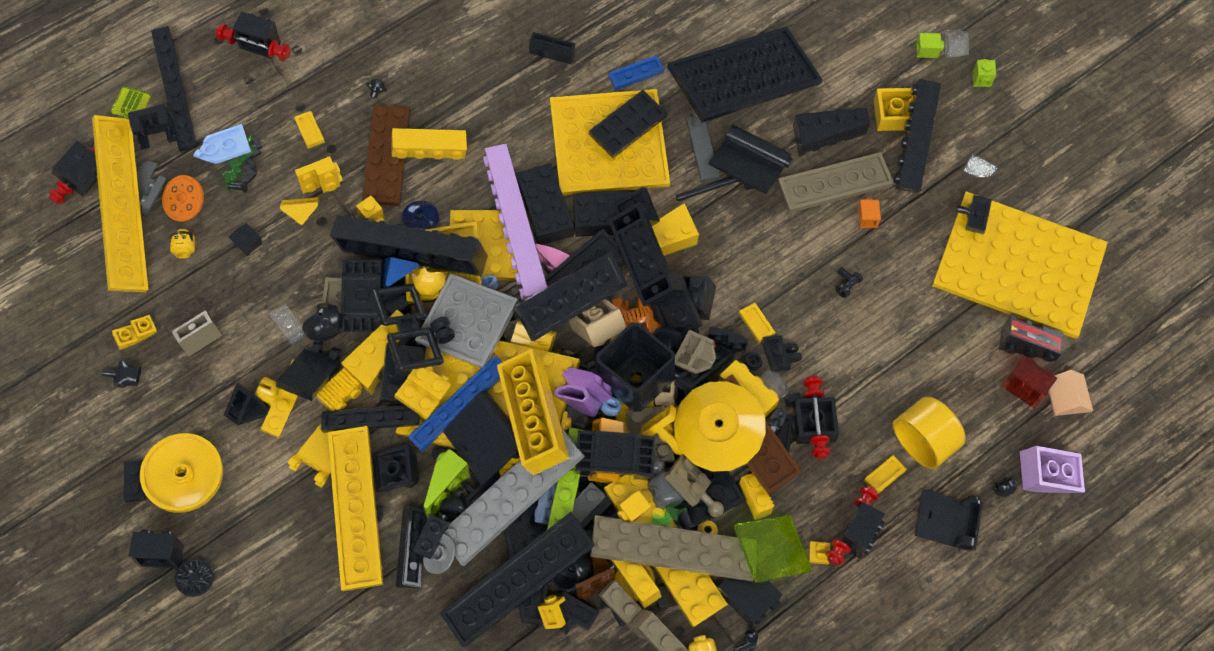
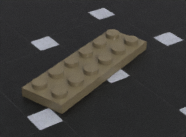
M881 152L778 178L777 181L789 213L892 187L894 184Z

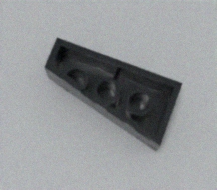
M867 107L796 114L793 130L798 155L802 156L806 152H814L820 150L821 147L832 146L839 141H847L867 134L870 125Z

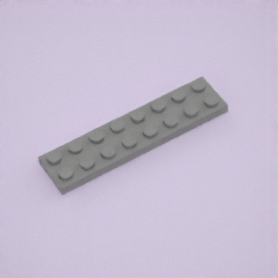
M563 429L562 433L570 459L535 475L527 471L522 466L520 460L445 530L444 534L449 535L454 542V556L461 565L465 566L585 457Z

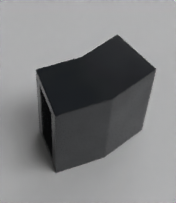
M247 223L236 229L228 237L246 256L262 245L261 237Z

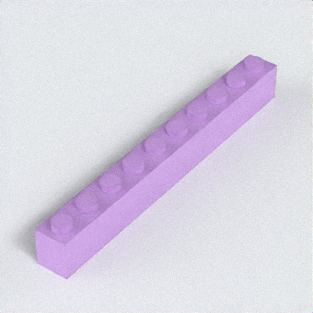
M507 144L485 148L486 156H483L485 167H489V170H487L488 179L493 181V184H491L492 194L497 195V198L494 200L496 209L501 210V213H498L500 223L505 225V228H502L504 238L509 239V243H506L508 253L513 254L514 257L511 258L513 269H517L518 272L515 273L517 285L521 284L522 287L519 289L521 300H526L546 288L547 285Z

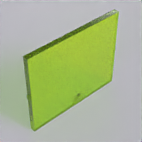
M791 515L733 525L755 583L812 572Z

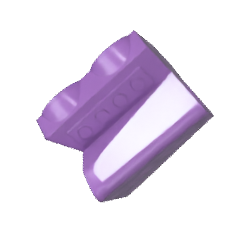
M569 368L562 373L568 385L558 387L554 392L556 397L581 414L592 417L596 416L601 403L613 398L612 387L602 382L603 379L600 376L575 368Z

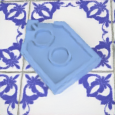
M242 124L206 136L203 140V145L199 150H196L193 156L217 164L251 152Z

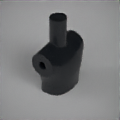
M120 361L116 370L103 369L102 376L113 377L114 386L118 388L138 386L141 366Z

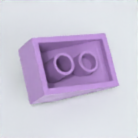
M1040 446L1020 451L1023 490L1043 493L1085 492L1081 454Z

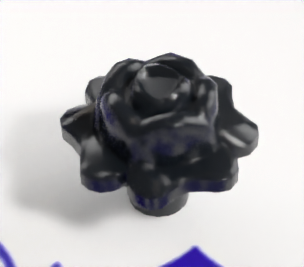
M372 79L370 83L366 82V85L371 90V97L377 98L378 93L382 91L387 92V89L384 88V82L378 79Z

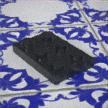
M386 343L380 401L403 404L394 396L412 370L401 372L397 369L389 343ZM397 344L404 363L425 360L426 348Z

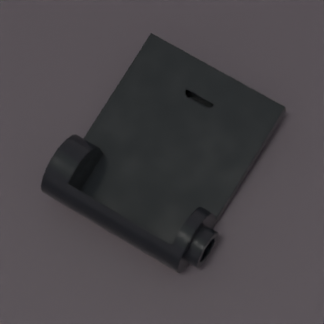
M922 490L914 536L962 550L974 551L977 547L983 502L976 496H968L961 501Z

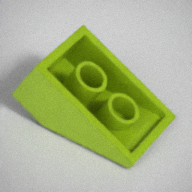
M450 449L446 453L442 452L436 460L437 463L435 464L424 503L427 518L430 514H436L440 510V505L445 497L449 496L451 491H457L461 483L470 476L468 463Z

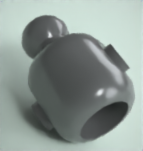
M655 459L653 477L648 481L647 486L657 508L662 510L664 507L666 510L671 509L682 503L684 498L665 479L669 471H665L664 461Z

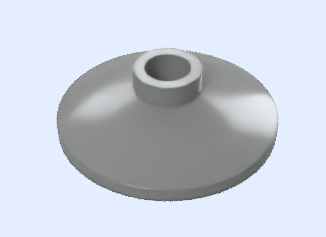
M443 534L433 558L428 559L423 556V563L428 572L441 574L450 567L455 555V546L452 538L447 534Z

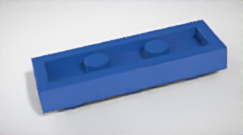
M656 55L609 72L608 77L616 91L664 73V68Z

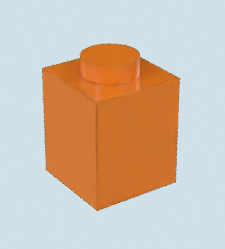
M871 198L860 200L857 208L859 228H878L881 221L879 200Z

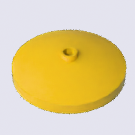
M189 433L171 435L156 443L146 454L140 470V482L145 495L160 509L173 513L189 512L205 505L216 494L223 478V463L216 448L205 438Z

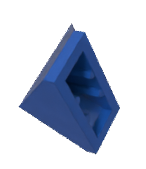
M393 257L384 259L383 287H389L418 268L419 264Z

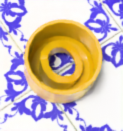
M933 397L919 399L893 421L894 433L902 447L916 462L928 469L934 470L965 444L966 436L959 419L944 403Z

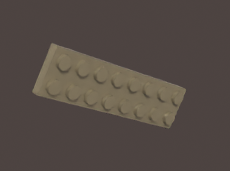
M596 515L594 517L592 540L596 546L591 549L590 557L753 581L755 579L756 540L635 521L630 523L628 520L624 521L622 519Z

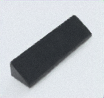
M408 505L403 508L396 587L421 588L423 556L415 553L413 549L427 520L425 509L422 507Z

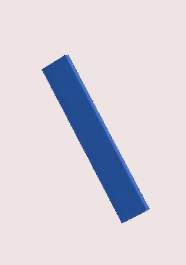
M496 355L408 436L421 452L443 433V430L474 400V397L479 392H487L500 380L497 365L502 363V361Z

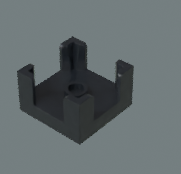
M165 104L128 113L132 133L137 135L141 150L150 148L148 135L165 131L169 143L177 141L172 119Z

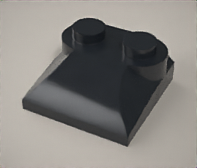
M405 444L373 454L377 492L401 487L412 488L417 484L419 479L417 456L412 445Z

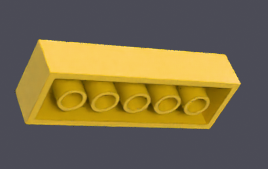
M531 348L498 364L497 368L522 466L532 475H535L570 459L543 359Z

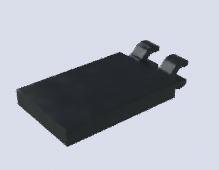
M314 342L311 350L304 349L276 381V387L312 401L339 369L340 362L338 361L340 357H338V354L341 350L333 347L328 356L320 350L323 342Z

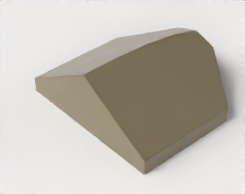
M689 330L675 355V366L694 374L710 369L716 359L713 340Z

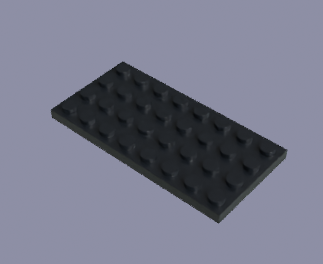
M787 26L669 62L667 65L671 75L702 123L819 85L822 82V78Z

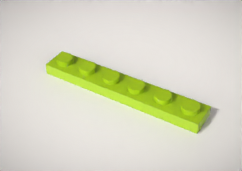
M570 427L568 436L577 446L578 431L586 430ZM575 466L558 480L547 530L568 513L573 512L580 475L575 472Z

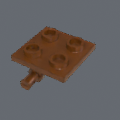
M593 557L594 576L575 585L576 598L578 600H587L593 597L595 592L603 590L611 580H615V570L613 567L610 568L606 559Z

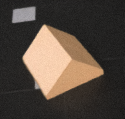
M1068 370L1046 379L1054 416L1093 411L1083 374Z

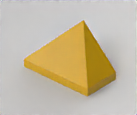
M319 197L282 200L280 209L300 225H303L318 207Z

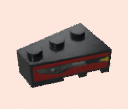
M1011 314L1001 329L999 350L1009 354H1023L1028 358H1042L1047 362L1056 361L1060 357L1064 333L1045 326L1038 328L1032 325V321L1026 320L1022 322L1016 319V315Z

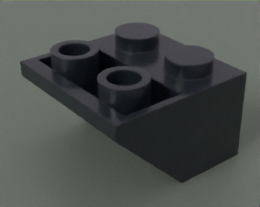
M683 276L700 319L709 320L716 285L709 276Z

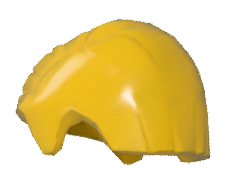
M425 268L420 270L419 275L416 273L412 275L415 289L419 294L428 297L437 294L443 288L446 281L445 273H429Z

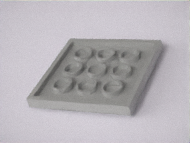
M450 273L422 328L430 327L431 322L437 318L447 317L450 321V328L454 330L455 338L448 343L438 344L441 353L476 367L484 368L489 362L515 311L514 306L519 304V301L514 297ZM426 335L416 337L415 341L431 348Z

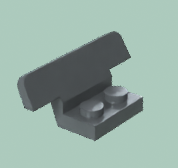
M149 161L144 162L137 172L140 211L145 216L149 215L166 181V178L161 175L158 176L157 180L151 178L158 163Z

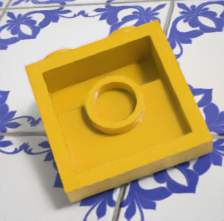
M330 156L295 170L303 194L314 192L320 187L323 193L334 191L337 187H340V182L343 181L337 162L333 163Z
M432 367L414 369L394 397L427 420L450 389V380L443 374L439 376L435 374Z

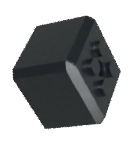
M639 323L629 324L596 355L597 375L603 379L602 382L612 387V394L634 412H641L675 380V352ZM639 375L642 379L640 381H633L631 377Z

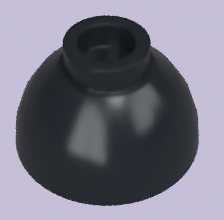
M451 491L450 495L442 501L440 510L447 514L460 516L468 508L465 499L462 497L463 493Z

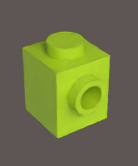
M977 60L972 71L973 87L992 86L996 77L995 60Z

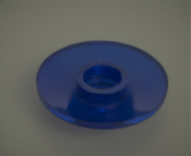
M427 201L412 202L406 206L402 213V223L409 228L433 229L439 221L437 208Z

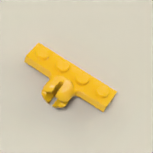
M263 377L255 395L261 401L268 403L270 409L260 431L279 438L298 396L277 388L276 381Z

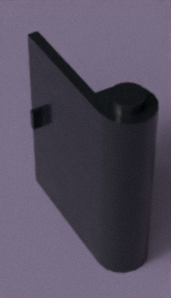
M733 124L727 133L724 143L711 158L708 165L767 194L785 167H790L793 158H791V153Z
M479 392L474 397V400L443 430V433L462 459L468 463V467L482 485H485L511 458L516 459L520 457L511 420L489 392Z

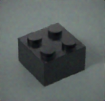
M142 529L140 532H133L128 556L139 567L178 569L181 565L184 545L173 532L161 531V534L153 533L151 530Z

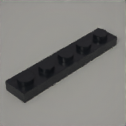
M406 405L323 411L321 431L328 433L367 426L369 429L420 426V415Z

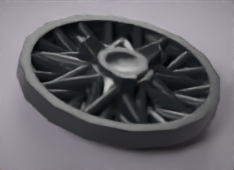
M202 559L187 560L176 571L174 577L175 585L185 596H201L213 584V569L209 563Z

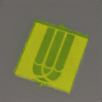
M123 86L110 112L111 114L122 116L124 119L129 118V112L146 108L151 93L141 91L138 88L133 89Z

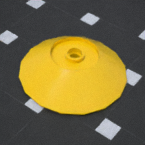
M728 381L708 382L693 389L680 402L674 420L675 439L682 454L694 465L712 472L731 471L747 464L760 450L766 434L765 414L758 400L744 387ZM721 420L723 422L722 426L720 427L715 425L716 421Z

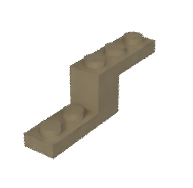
M611 580L600 592V598L637 637L649 641L658 651H688L653 612L641 609L615 580Z

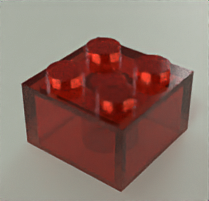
M1023 356L1002 387L1035 409L1053 386L1057 377L1050 370L1039 366L1035 360Z

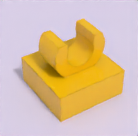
M810 541L809 563L829 565L830 562H828L825 554L827 551H830V543Z

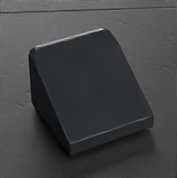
M666 586L658 587L661 598L656 600L659 611L678 606Z

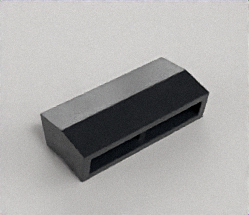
M533 32L530 37L529 53L572 65L576 43Z

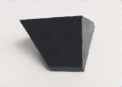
M237 383L224 416L239 426L266 417L269 408L253 392Z

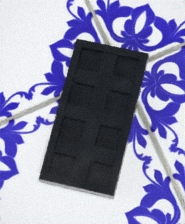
M642 90L589 130V135L614 158L667 117V112Z

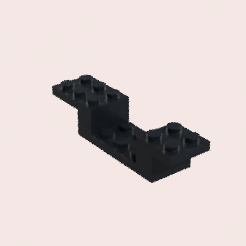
M642 187L614 203L613 206L617 215L608 219L642 305L655 308L662 326L675 327V330L680 333L682 332L684 335L689 330L693 331L703 326L682 273L670 272L652 228L653 225L660 222V219L647 188Z

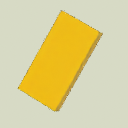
M311 111L294 117L308 149L325 143Z
M756 303L739 311L738 314L759 344L762 342L763 337L775 335L776 332Z
M892 455L868 475L864 482L874 488L877 494H879L907 469Z

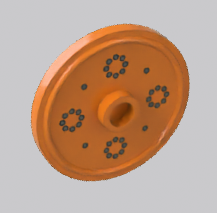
M180 175L170 180L162 195V205L165 213L171 219L179 222L193 219L200 212L204 201L201 184L195 178L187 175Z

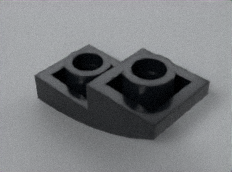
M709 327L708 338L714 340L715 344L726 342V347L734 352L746 350L748 340L743 336L729 330Z

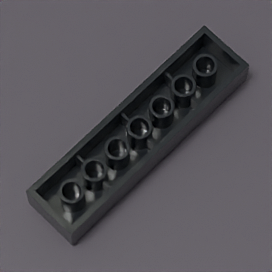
M337 215L330 233L331 238L342 252L379 259L393 257L418 263L419 266L482 277L488 258L480 241L473 236L466 238L455 233L443 234L437 230L426 231L420 227L409 228L402 224L391 225L385 221L374 222L368 218L357 219L350 215Z

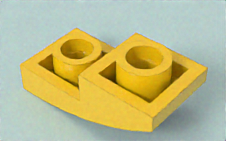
M150 315L132 320L131 325L113 330L112 335L119 350L145 340L155 334L157 330Z

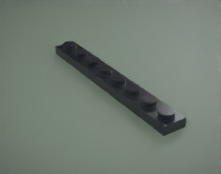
M169 26L151 30L178 149L180 152L198 148Z

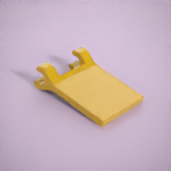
M321 424L297 454L288 461L289 468L295 472L302 462L318 471L319 473L315 476L314 480L316 481L315 484L320 488L325 485L331 474L328 433L321 431Z

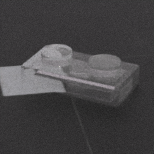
M286 304L269 314L291 346L306 336L302 330V325Z

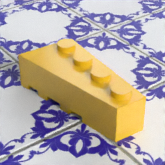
M685 203L660 218V222L652 226L664 256L697 245L699 233Z
M396 310L390 317L402 316L403 314ZM381 325L341 363L343 368H346L371 396L375 392L378 383L381 382L378 375L384 365L385 346L388 343L387 335L398 332L396 325Z

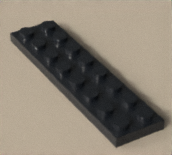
M570 512L440 614L461 646L467 647L591 551L596 545L575 515Z

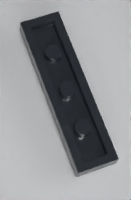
M719 343L714 348L716 359L710 369L698 374L686 370L675 379L674 385L690 393L734 359L736 352Z

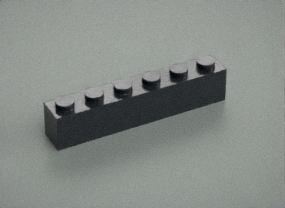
M919 79L912 86L911 95H913V99L908 105L907 112L910 115L904 125L906 135L901 141L903 151L897 161L899 171L898 173L896 172L894 177L895 189L912 193L921 191L941 83Z

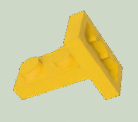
M670 404L642 425L640 435L652 437L658 433L659 438L662 441H666L675 454L681 456L682 452L675 439L674 427L670 424L675 420L677 409Z

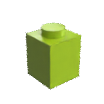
M919 33L916 41L917 58H938L940 52L944 49L941 33Z

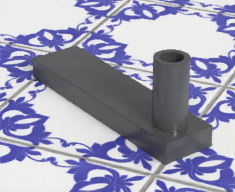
M693 110V116L686 117V123L700 181L702 183L719 180L718 169L708 165L714 153L706 122L702 123Z

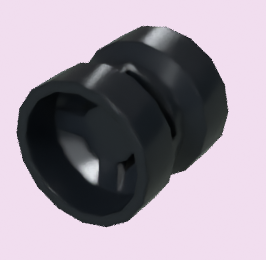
M440 317L431 322L430 327L432 332L436 334L435 339L438 344L448 343L455 338L454 330L450 328V321L447 317Z

